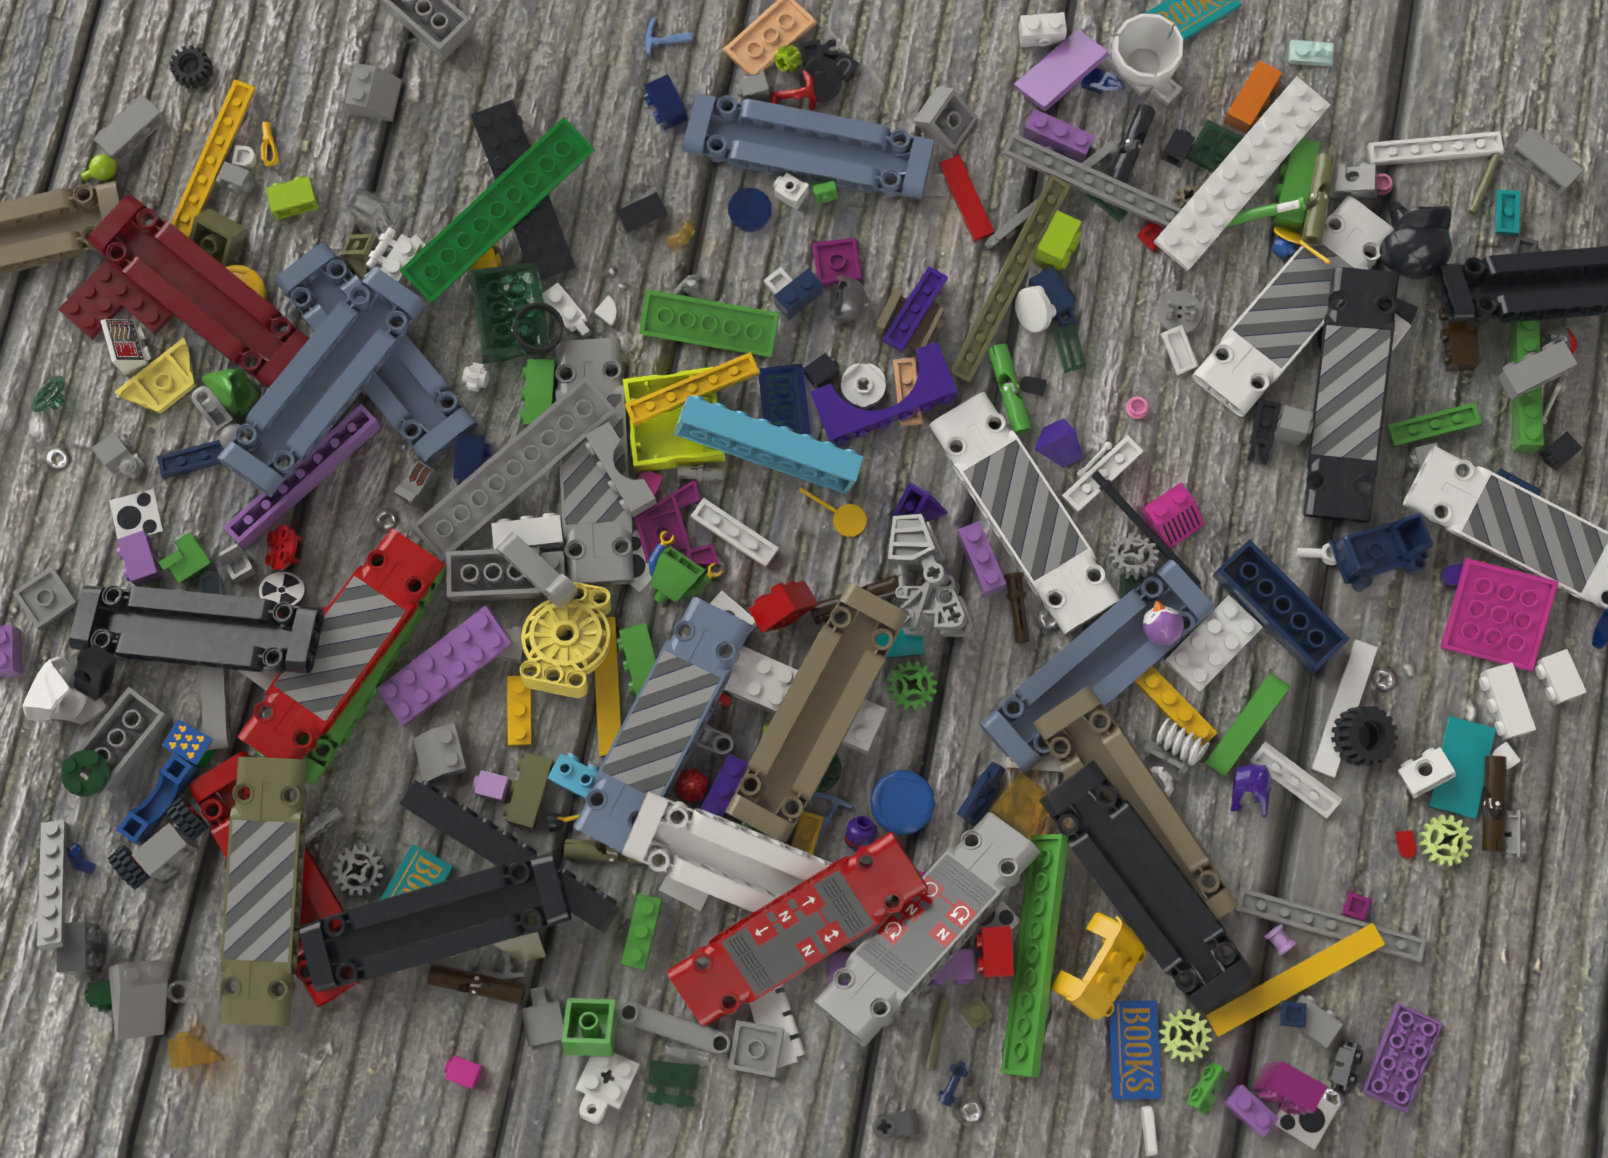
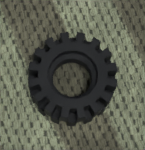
M189 45V49L182 46L183 51L181 52L177 49L175 51L177 56L172 54L171 59L173 61H169L170 71L176 81L190 89V85L193 89H197V84L201 87L204 86V80L208 83L210 80L208 76L212 77L213 74L211 71L213 66L205 51L201 50L198 46L194 48L193 45ZM197 61L199 63V67L195 72L185 73L183 71V67L188 62Z

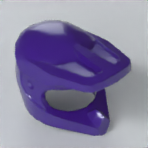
M1251 764L1236 767L1230 811H1241L1242 806L1239 802L1243 794L1251 792L1253 793L1254 803H1260L1262 818H1267L1272 779L1266 765Z

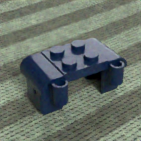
M1420 513L1403 517L1392 523H1385L1363 531H1357L1337 540H1328L1344 583L1351 584L1356 592H1362L1372 584V577L1405 567L1409 575H1416L1426 567L1424 559L1428 558L1427 550L1433 546V540Z

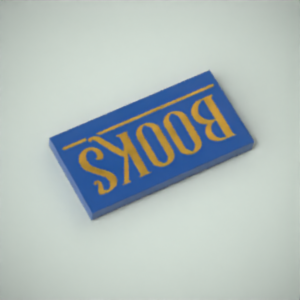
M1114 1001V1011L1109 1016L1112 1099H1161L1157 1001Z

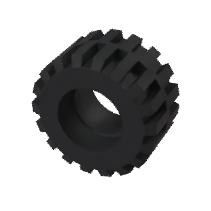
M1375 706L1347 709V711L1339 714L1341 718H1336L1334 721L1336 727H1332L1331 730L1334 733L1331 741L1336 744L1333 747L1335 752H1340L1339 757L1342 760L1346 759V763L1350 765L1370 766L1385 762V758H1390L1393 755L1391 750H1396L1397 747L1394 744L1395 740H1398V735H1395L1397 727L1391 723L1393 718L1386 716L1387 712L1385 710H1379V707ZM1362 724L1366 725L1370 732V743L1366 749L1361 745L1358 737Z

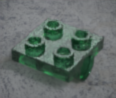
M1207 119L1186 159L1214 172L1244 137Z

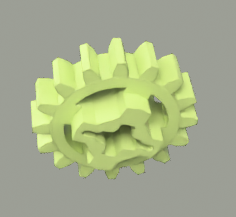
M1440 815L1438 820L1435 817L1430 819L1431 825L1428 823L1423 825L1426 832L1419 833V836L1424 838V841L1420 842L1419 845L1425 846L1426 849L1423 850L1422 854L1429 853V862L1436 859L1437 866H1442L1445 862L1446 866L1450 867L1453 865V861L1459 864L1462 862L1460 857L1467 858L1469 856L1465 850L1472 849V846L1467 844V841L1473 838L1469 835L1466 836L1465 832L1469 830V827L1462 828V820L1454 822L1453 815L1449 816L1447 820L1444 815ZM1443 825L1449 826L1453 828L1455 831L1448 830ZM1432 833H1433V835H1434L1433 843H1431V834H1432ZM1453 836L1447 844L1438 845L1444 838ZM1460 838V847L1458 848L1457 843ZM1436 851H1442L1446 856L1440 855Z
M1187 1009L1185 1015H1183L1181 1010H1176V1017L1170 1013L1168 1014L1170 1021L1161 1022L1165 1030H1159V1034L1164 1035V1038L1159 1040V1043L1166 1044L1163 1051H1171V1059L1176 1058L1178 1055L1180 1062H1184L1185 1057L1188 1058L1189 1062H1193L1194 1055L1202 1058L1201 1050H1209L1205 1043L1212 1041V1038L1206 1035V1033L1211 1031V1028L1204 1027L1207 1020L1200 1021L1199 1013L1191 1016V1010ZM1180 1020H1190L1194 1024L1187 1026L1184 1025L1183 1022H1181ZM1171 1027L1174 1030V1037L1172 1040H1170L1169 1037ZM1181 1030L1183 1032L1189 1031V1042L1180 1039L1182 1036ZM1200 1031L1201 1039L1198 1045L1196 1037L1197 1033ZM1186 1046L1190 1052H1181L1176 1048Z

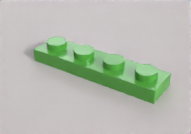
M1473 402L1388 424L1386 430L1392 448L1477 427L1482 424L1477 406Z

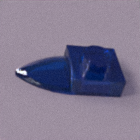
M1094 68L1081 82L1083 89L1102 94L1103 91H1120L1126 88L1118 76L1099 68Z

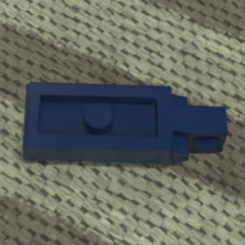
M991 762L979 777L958 810L957 815L975 827L1001 789L999 783L1006 769L997 763Z

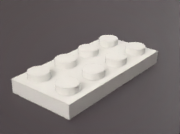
M1228 595L1164 662L1199 694L1263 626Z

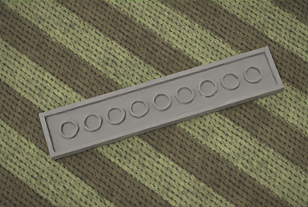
M585 376L411 527L442 561L446 558V551H454L580 443L586 437V434L595 430L616 410L589 378Z

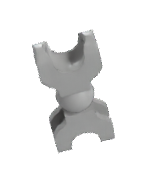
M199 387L192 393V401L219 435L220 444L225 448L235 437L236 430L240 425L235 422L227 409L208 387ZM202 394L209 395V398L203 401L202 404L199 403V397ZM248 434L242 437L243 441H249Z

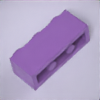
M1034 109L1025 126L1023 138L1043 147L1052 146L1054 152L1083 163L1092 148L1095 135Z
M980 521L958 529V540L982 597L985 598L1004 590L1006 582Z

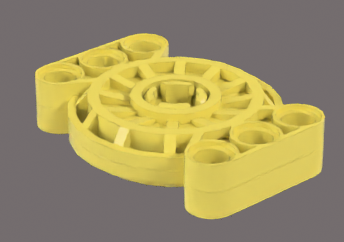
M573 582L578 592L575 596L581 595L583 596L582 598L574 599L573 597L562 609H559L546 597L547 601L534 608L527 617L521 635L523 651L527 661L521 664L520 675L523 685L529 689L581 698L588 692L586 675L601 665L610 649V628L605 615L610 613L612 603L610 593L606 588ZM598 600H605L604 603H596ZM602 623L604 624L606 631L601 629ZM568 631H571L573 638L567 641L560 640L562 636L568 634ZM526 644L531 646L532 650L530 652L528 651ZM530 672H535V673H536V674H535L534 676H532V677L526 676V675H527L528 673H530ZM552 677H559L556 681L549 680ZM576 681L582 682V683H581L580 685H578V686H573V685H572V684H573L574 682H576Z

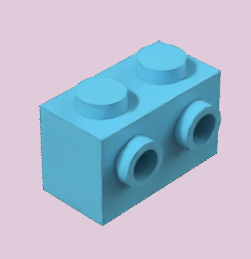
M560 753L548 776V780L586 800L588 792L595 786V777L600 768L590 763L588 766L579 763L581 759L571 753H568L567 756Z

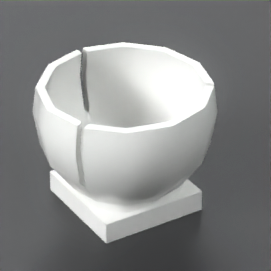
M1139 14L1126 20L1115 34L1112 42L1113 62L1111 66L1141 97L1152 87L1168 81L1181 64L1183 38L1177 26H1174L1173 22L1163 16Z

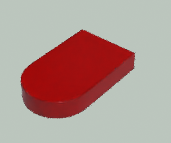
M1413 830L1395 832L1399 854L1407 859L1413 857L1416 853Z

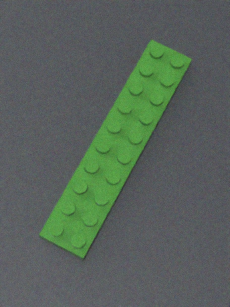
M1063 834L1031 835V842L1039 849L1040 854L1027 867L1001 1065V1073L1039 1078L1069 836Z

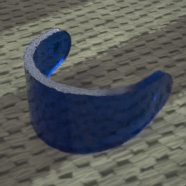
M1608 609L1601 615L1592 637V645L1597 649H1602L1608 642Z

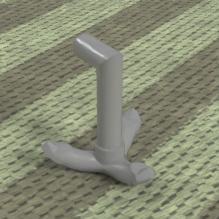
M702 275L687 276L677 286L674 294L681 295L685 291L691 297L706 299L695 288L697 287L696 282L703 280ZM721 298V299L718 301V302L727 303V301H726L725 299H723V298Z

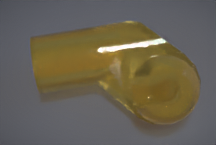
M684 221L676 235L666 236L667 247L683 245L689 242L695 229L691 221Z

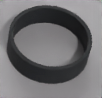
M534 302L525 305L516 314L513 334L516 342L524 350L534 354L548 353L555 349L562 340L564 322L560 313L553 306L542 302ZM536 309L551 313L558 320L561 329L557 340L545 347H534L525 343L520 338L516 328L519 318L524 313Z

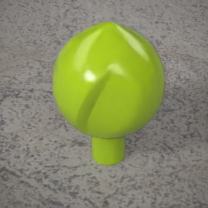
M99 154L91 159L89 170L81 173L84 181L93 177L99 181L111 180L116 174L117 162L109 155Z

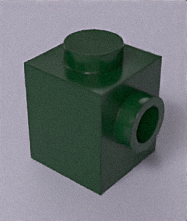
M110 980L87 983L88 989L85 991V999L89 1007L98 1008V1012L112 1010Z

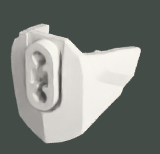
M60 657L49 659L37 674L24 701L23 711L29 720L44 721L57 719L84 724L108 709V705L102 698L94 701L74 688L76 665Z

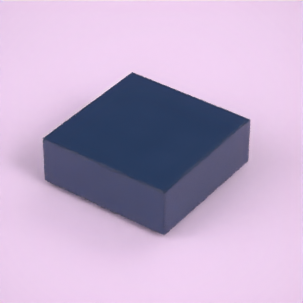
M1281 1001L1280 1026L1305 1028L1307 1003Z

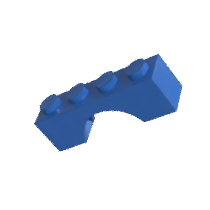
M173 753L159 771V779L150 795L137 808L127 814L116 831L134 844L142 846L166 816L167 811L165 809L181 796L200 769L183 757Z

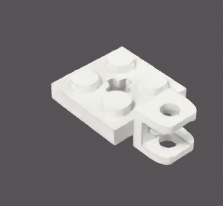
M614 1053L613 1057L590 1056L575 1088L576 1091L585 1094L579 1108L580 1117L597 1125L604 1118L609 1106L620 1110L640 1064ZM611 1071L614 1080L608 1081L607 1084L603 1083L602 1073ZM590 1108L597 1109L594 1114L588 1113Z

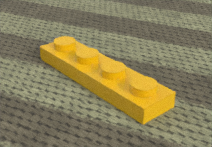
M1153 666L1135 680L1134 683L1173 723H1178L1177 727L1180 730L1183 727L1186 728V736L1191 732L1194 733L1193 741L1201 737V745L1204 746L1218 733Z

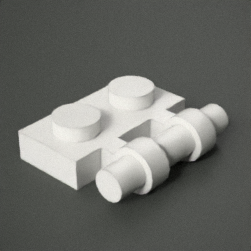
M388 227L385 234L382 233L378 240L380 242L375 250L370 252L366 266L372 269L378 263L382 265L380 270L401 283L405 276L400 272V269L421 250L422 245L403 234L400 235L397 241L393 240L392 238L396 231ZM388 246L392 250L388 257L385 258L382 255Z

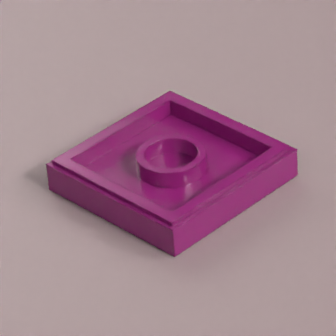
M856 237L812 243L816 277L823 284V287L838 284L840 281L836 279L838 276H847L862 282Z

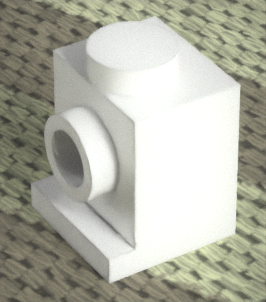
M788 173L784 177L779 176L773 185L775 197L796 210L809 194V184L801 182Z

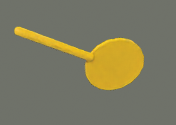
M1282 226L1274 227L1273 230L1278 236L1287 241L1302 245L1326 264L1331 263L1329 259L1302 240V236L1297 232Z
M799 488L800 492L835 513L833 525L840 535L855 537L864 531L867 525V516L861 507L855 504H845L836 509L804 488Z

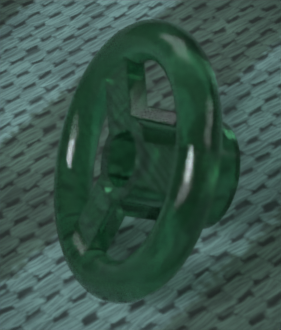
M55 376L49 379L37 391L31 403L32 411L39 413L49 407L57 410L64 403L66 396L62 394L66 381L63 376Z

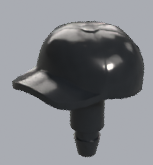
M1398 201L1390 203L1388 209L1391 225L1394 230L1383 239L1379 250L1385 266L1389 270L1397 272L1400 276L1408 279H1423L1434 275L1435 271L1439 268L1437 265L1447 264L1453 252L1449 233L1452 215L1450 207L1419 206L1407 210Z

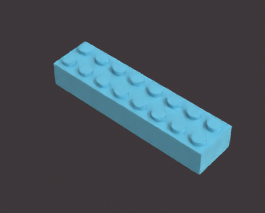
M688 395L673 434L845 495L856 482L863 456L858 455L854 450L837 448L834 443L817 441L811 435L797 434L785 426L777 427L766 419L757 420L749 417V414L743 411L735 412L727 409L723 404L706 402L700 396Z

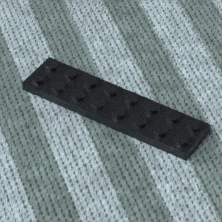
M513 99L470 114L495 180L531 148ZM548 195L513 228L534 283L576 269Z

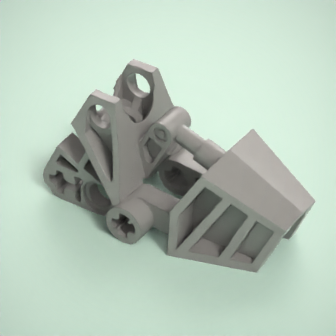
M922 514L893 516L888 561L896 568L899 587L896 589L895 594L901 601L905 602L899 608L909 612L901 629L904 630L906 635L927 636L934 623V628L941 629V635L945 637L970 636L975 628L974 620L966 602L958 595L960 591L959 583L945 570V565L949 564V561L931 523L926 522ZM909 571L923 573L927 582L922 586H908ZM966 623H969L966 625L967 629L963 631L961 628H963Z

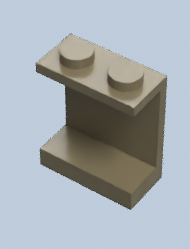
M897 287L894 288L876 324L875 333L885 336L907 301V298L903 297V290ZM940 307L938 312L932 309L928 310L906 347L916 351V349L935 342L936 337L934 334L937 329L941 330L946 319L943 317L944 308Z

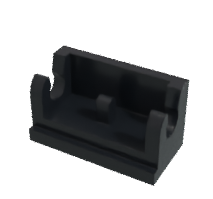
M657 192L617 210V217L626 234L668 215Z

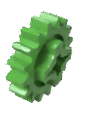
M907 661V667H903L901 663L898 664L899 671L897 672L893 669L891 671L894 678L887 679V682L892 684V686L887 687V692H893L889 698L890 701L896 699L897 708L901 704L905 705L904 711L906 712L909 707H912L913 711L917 712V706L919 705L925 709V702L932 703L933 699L930 695H936L937 690L932 688L937 685V681L931 680L934 672L927 673V665L920 668L919 661L916 662L915 666H912L910 661ZM907 672H916L915 675L907 676L905 674ZM924 678L928 686L927 691L922 687L921 683ZM897 682H899V684L902 686V692L900 695L897 692L896 688ZM915 682L917 690H908L907 683L912 684ZM913 697L919 699L917 701H908L909 698Z

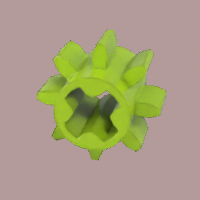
M784 44L774 54L776 58L775 64L783 72L789 69L793 73L802 63L800 60L801 53L793 45L787 48Z

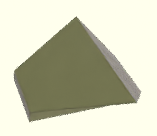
M374 234L349 235L341 254L349 262L361 281L371 270L366 266L369 260L368 256L379 243L378 238Z
M531 913L528 918L532 926L538 924V917L535 913ZM540 929L493 944L521 962L546 957Z

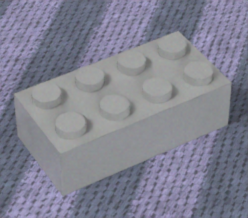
M379 0L387 12L443 61L474 32L470 18L449 0Z
M539 547L532 548L540 556L542 552ZM496 549L446 551L447 598L450 602L543 599V594Z
M128 687L77 751H95L107 759L111 768V777L104 788L113 793L172 718L140 693ZM83 769V773L86 776L92 773L91 770Z

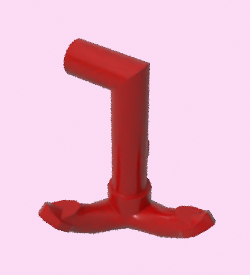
M805 69L802 71L806 80L805 87L770 92V103L778 104L779 100L791 98L796 100L809 98V111L814 110L817 98L814 91V81L810 73Z

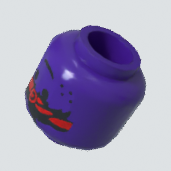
M859 816L853 818L848 822L846 828L845 843L853 851H857L862 846H869L875 842L877 827L868 817Z

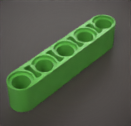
M1271 672L1205 763L1222 776H1225L1283 698L1290 685Z

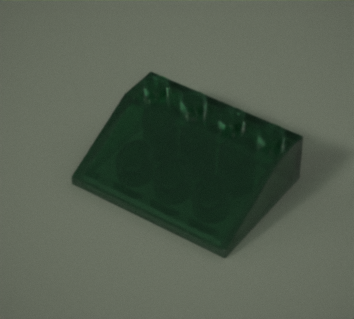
M537 263L470 270L469 282L482 364L503 362L532 354L521 348L516 342L513 334L515 316L522 307L534 302L543 303ZM536 309L524 313L516 324L520 338L525 343L534 347L550 345L545 311Z

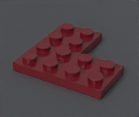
M124 252L117 254L116 259L121 258ZM108 258L58 308L63 315L91 339L103 329L101 320L113 319L123 308L155 335L174 316V314L129 279Z

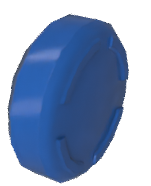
M899 770L890 772L880 778L873 788L870 806L872 816L881 828L888 833L892 831L895 835L903 836L914 834L926 826L932 817L935 800L933 790L923 777L915 772Z

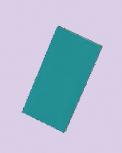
M1452 716L1447 718L1441 749L1455 770L1456 776L1431 790L1429 808L1470 819L1477 818L1484 785L1485 756H1490L1496 728Z

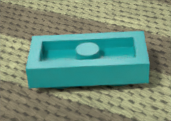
M1498 189L1495 193L1494 235L1517 236L1520 224V191Z

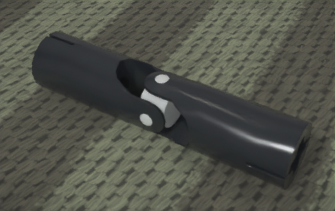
M1145 104L1137 106L1109 175L1110 177L1126 184L1128 183L1156 113L1151 106Z

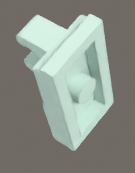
M1290 40L1288 64L1333 66L1334 44Z

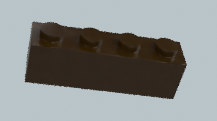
M1437 287V298H1438V299H1441V296H1440V293H1439V290H1438V287ZM1441 299L1438 315L1443 325V329L1440 332V340L1444 342L1442 363L1446 364V371H1474L1479 365L1476 323L1474 321L1450 322Z

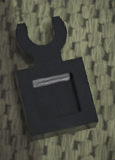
M820 39L798 43L802 66L815 58L828 57L835 59L838 56V50L830 51L829 48L836 46V40H828L824 45H821Z

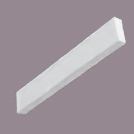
M1501 131L1373 142L1367 145L1369 162L1376 164V166L1492 156L1493 154L1502 155L1504 153Z
M1356 639L1354 640L1311 771L1335 778L1341 758L1339 757L1340 752H1335L1333 748L1336 744L1331 741V737H1334V733L1331 730L1332 727H1336L1334 723L1336 718H1341L1339 714L1347 711V709L1359 706L1378 647Z

